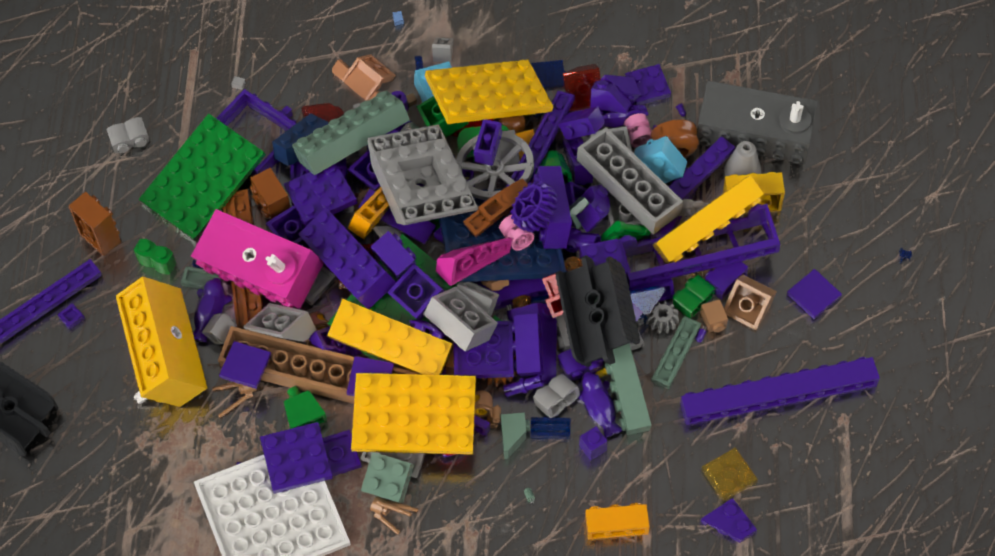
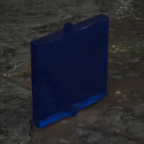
M563 60L531 63L544 89L566 87V71H564Z

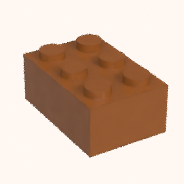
M85 191L68 206L79 234L103 256L107 255L121 243L119 238L120 232L115 227L116 222L112 218L113 213L108 207L105 206L103 208L100 205V201L94 195L90 196Z

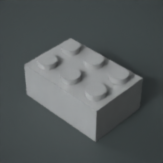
M457 287L433 296L423 314L464 351L489 341L498 324Z

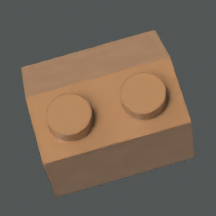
M741 275L736 279L724 306V311L727 316L757 330L768 312L777 291L745 275Z

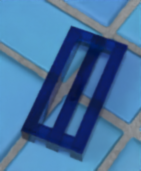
M531 417V438L570 439L571 418ZM535 424H553V425H535ZM535 430H566V432H535Z

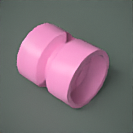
M634 114L624 121L632 147L636 148L644 145L651 139L652 129L645 114Z
M509 215L500 223L499 229L505 238L510 237L512 239L511 247L514 250L525 249L534 240V235L532 232L521 230L513 223L514 220L511 219L512 215Z

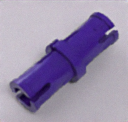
M538 374L531 378H521L518 382L504 385V392L507 391L505 393L506 397L522 392L525 394L531 389L543 387L545 385L544 380H541L543 376Z

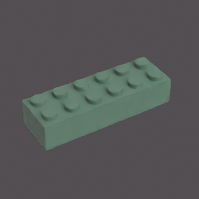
M386 90L378 93L376 97L362 102L357 108L348 110L343 116L331 120L324 127L315 129L310 135L298 139L296 143L292 144V147L300 164L316 175L368 145V138L385 135L410 119L403 102Z

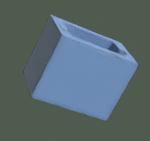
M393 12L395 26L404 24L402 12Z

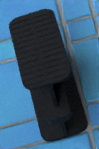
M585 255L581 257L582 267L566 273L557 271L555 274L573 358L581 365L589 367L592 361L603 358L604 362L611 365L615 363L613 349L629 343H634L635 345L640 343V335L627 276L622 264L616 259L609 256L606 258L605 263L595 266L593 259Z
M0 362V441L24 457L26 455L25 448L38 433L45 437L50 434L49 429L41 422L52 409L57 411L59 408L54 398L43 388H40L14 369ZM15 406L12 410L8 411L9 407Z

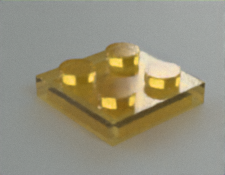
M736 447L703 465L701 468L723 502L758 481Z

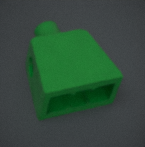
M297 386L287 390L290 398L284 401L290 429L316 422L319 423V426L327 423L324 410L310 391L300 393Z

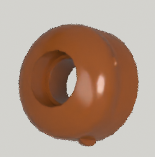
M688 120L667 121L659 124L651 131V139L653 140L667 136L684 158L692 155L699 145L697 127Z

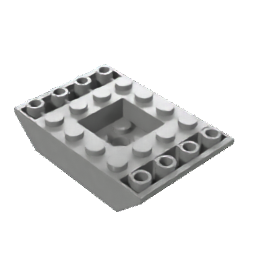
M439 124L368 138L372 168L396 223L409 225L478 210ZM422 183V184H424L425 186H424V187H420L419 185H416V184Z

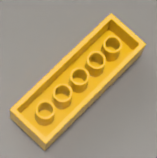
M750 175L652 245L665 263L677 262L683 257L682 253L684 251H687V253L691 252L699 246L698 241L701 239L706 241L715 234L713 231L716 228L718 230L723 229L730 224V218H738L746 212L744 208L747 206L749 208L762 201L760 197L764 193Z
M342 299L328 332V337L387 362L394 363L419 375H441L453 347V344L345 299Z

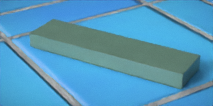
M683 316L651 378V382L667 389L670 388L702 323Z

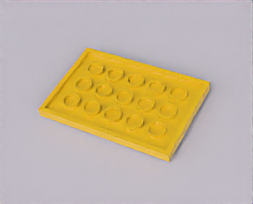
M529 60L425 71V78L447 124L546 113L553 110V104Z
M356 373L351 450L354 452L473 454L476 376Z

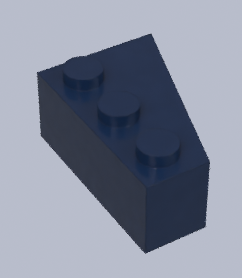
M310 113L272 141L275 159L287 166L299 162L292 144L296 143L298 139L310 135L315 129L324 127L329 122Z

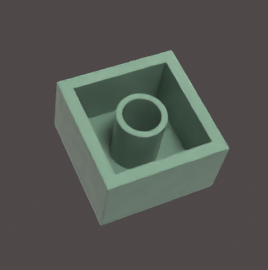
M372 452L361 491L403 503L415 465Z

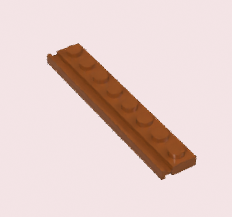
M248 189L236 191L223 207V212L253 225L250 192ZM231 281L236 327L244 328L243 326L264 308L262 294L260 296L256 295L249 288H240Z

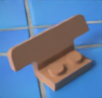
M371 54L357 57L351 67L341 59L337 60L332 67V72L365 101L376 97L380 93L378 90L381 85L393 81L396 76Z

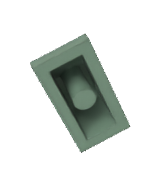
M525 412L501 414L504 459H508L526 440V432L530 431L529 419L525 420Z

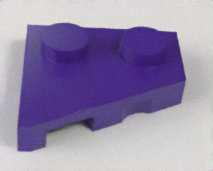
M733 498L701 518V523L705 526L707 524L717 529V532L728 535L739 543L757 532L756 527Z

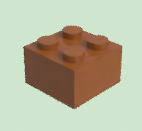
M271 168L250 178L252 183L250 189L254 194L252 195L253 200L257 206L260 205L262 207L261 212L265 219L269 218L271 220L291 207L288 194Z

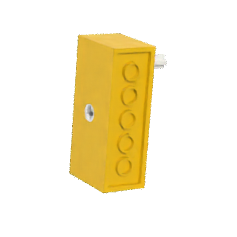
M142 276L118 293L116 300L139 387V392L134 396V400H137L138 404L150 399L181 407L208 389L181 288Z

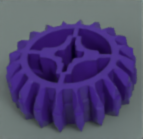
M542 181L530 182L527 187L524 186L523 190L519 192L518 197L515 198V203L512 204L511 219L514 220L513 223L521 230H527L532 233L535 230L539 231L541 227H545V223L550 222V217L554 216L553 211L557 209L555 205L558 203V200L556 199L557 194L555 190Z

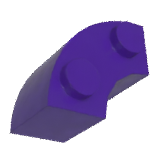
M602 184L590 186L581 196L586 198L589 204L581 211L577 219L586 232L592 231L609 213L608 191Z

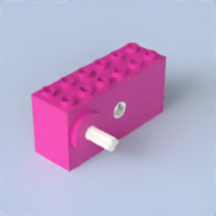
M217 209L214 211L191 255L196 260L195 264L203 268L205 272L211 275L215 273L219 275V278L227 282L231 280L240 288L244 289L247 287L256 295L260 296V294L266 296V299L274 303L278 301L282 303V306L294 307L299 310L324 264L312 250Z

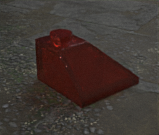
M591 64L564 72L565 92L575 95V100L570 109L591 106V88L595 81L601 80L599 67L596 64Z

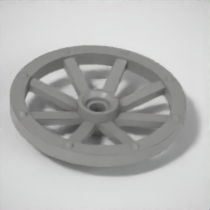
M502 131L501 140L511 142L516 146L501 160L500 140L492 166L464 162L469 152L475 149L478 136L469 140L461 148L456 157L461 173L462 169L485 172L466 181L473 197L488 200L501 190L495 191L496 181L499 178L508 185L513 184L515 181L507 176L506 172L525 170L520 179L523 178L526 183L529 182L534 170V159L530 147L522 138ZM521 150L524 152L527 163L505 166ZM488 178H491L488 191L479 190L473 187L474 185Z

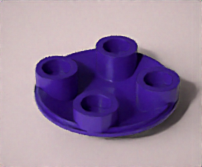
M409 320V326L422 332L426 331L428 334L439 339H443L446 336L442 330L432 323L424 320Z

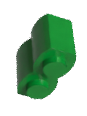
M140 239L133 249L137 261L141 265L154 267L161 274L170 275L177 264L174 254L169 248L156 246L151 240Z
M700 275L694 278L691 277L686 282L685 288L677 290L673 295V305L686 317L692 319L701 310V305L708 303L713 298L716 288Z

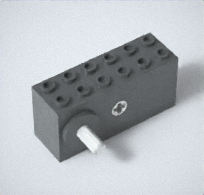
M707 81L697 126V138L702 146H712L721 136L735 147L743 141H749L755 145L759 157L766 156L776 160H787L796 164H805L818 101Z

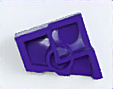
M330 326L315 331L309 338L316 348L353 356H360L362 354L356 348L329 338Z

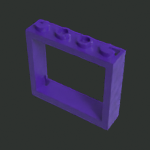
M245 89L216 118L228 126L248 105L285 131L297 124L296 120L289 119L282 111L274 109L269 102L262 101L255 93L251 94ZM274 150L260 165H257L250 174L252 177L268 168L272 169L278 162L274 157Z

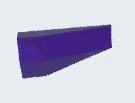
M534 303L511 309L509 311L510 321H514V315L538 313L541 316L544 375H542L543 378L541 380H544L545 384H549L551 379L556 377V317L552 318L547 304Z

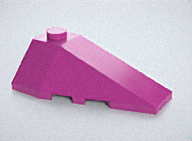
M510 237L455 249L442 254L437 258L436 272L452 286L510 253L512 239Z

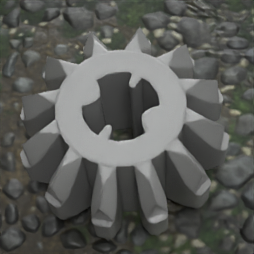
M666 300L663 304L657 301L656 305H651L649 311L646 312V317L648 318L647 325H651L652 331L658 329L659 334L662 330L668 334L669 329L674 330L679 322L678 310L674 309L673 304L668 306Z

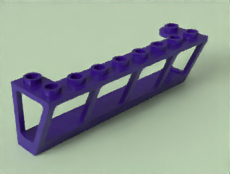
M756 204L749 210L748 217L732 219L730 224L723 229L718 230L716 228L713 231L715 233L713 236L728 234L733 248L701 255L699 247H696L694 249L696 257L669 264H664L663 259L652 245L665 235L652 240L644 239L639 243L631 235L618 239L627 269L629 288L778 253L780 241L768 205ZM759 225L763 227L768 240L739 247L733 234L734 231ZM651 251L655 253L659 266L631 273L627 257Z

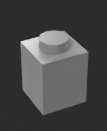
M225 313L214 314L202 331V334L214 344H224L230 327H236L237 325Z

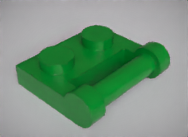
M616 221L601 235V241L621 239L624 236L631 235L638 242L643 236H649L651 232L643 224L633 225L626 224L623 221Z

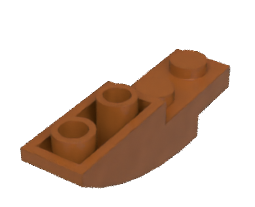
M522 178L504 188L480 205L475 213L463 221L464 225L475 237H478L501 217H506L511 213L513 209L512 204L516 201L515 198L518 197L523 187H527L528 184Z

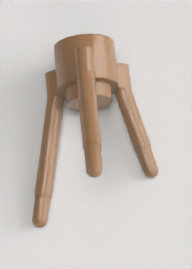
M235 382L212 387L213 391L238 387L240 394H245V396L220 413L218 417H223L242 402L253 397L252 392L257 391V389Z
M379 496L375 497L370 507V510L375 512L374 517L381 520L396 534H399L400 531L386 520L383 515L387 516L390 510L407 516H412V513L406 510L418 512L417 508L393 502L386 498L383 499Z

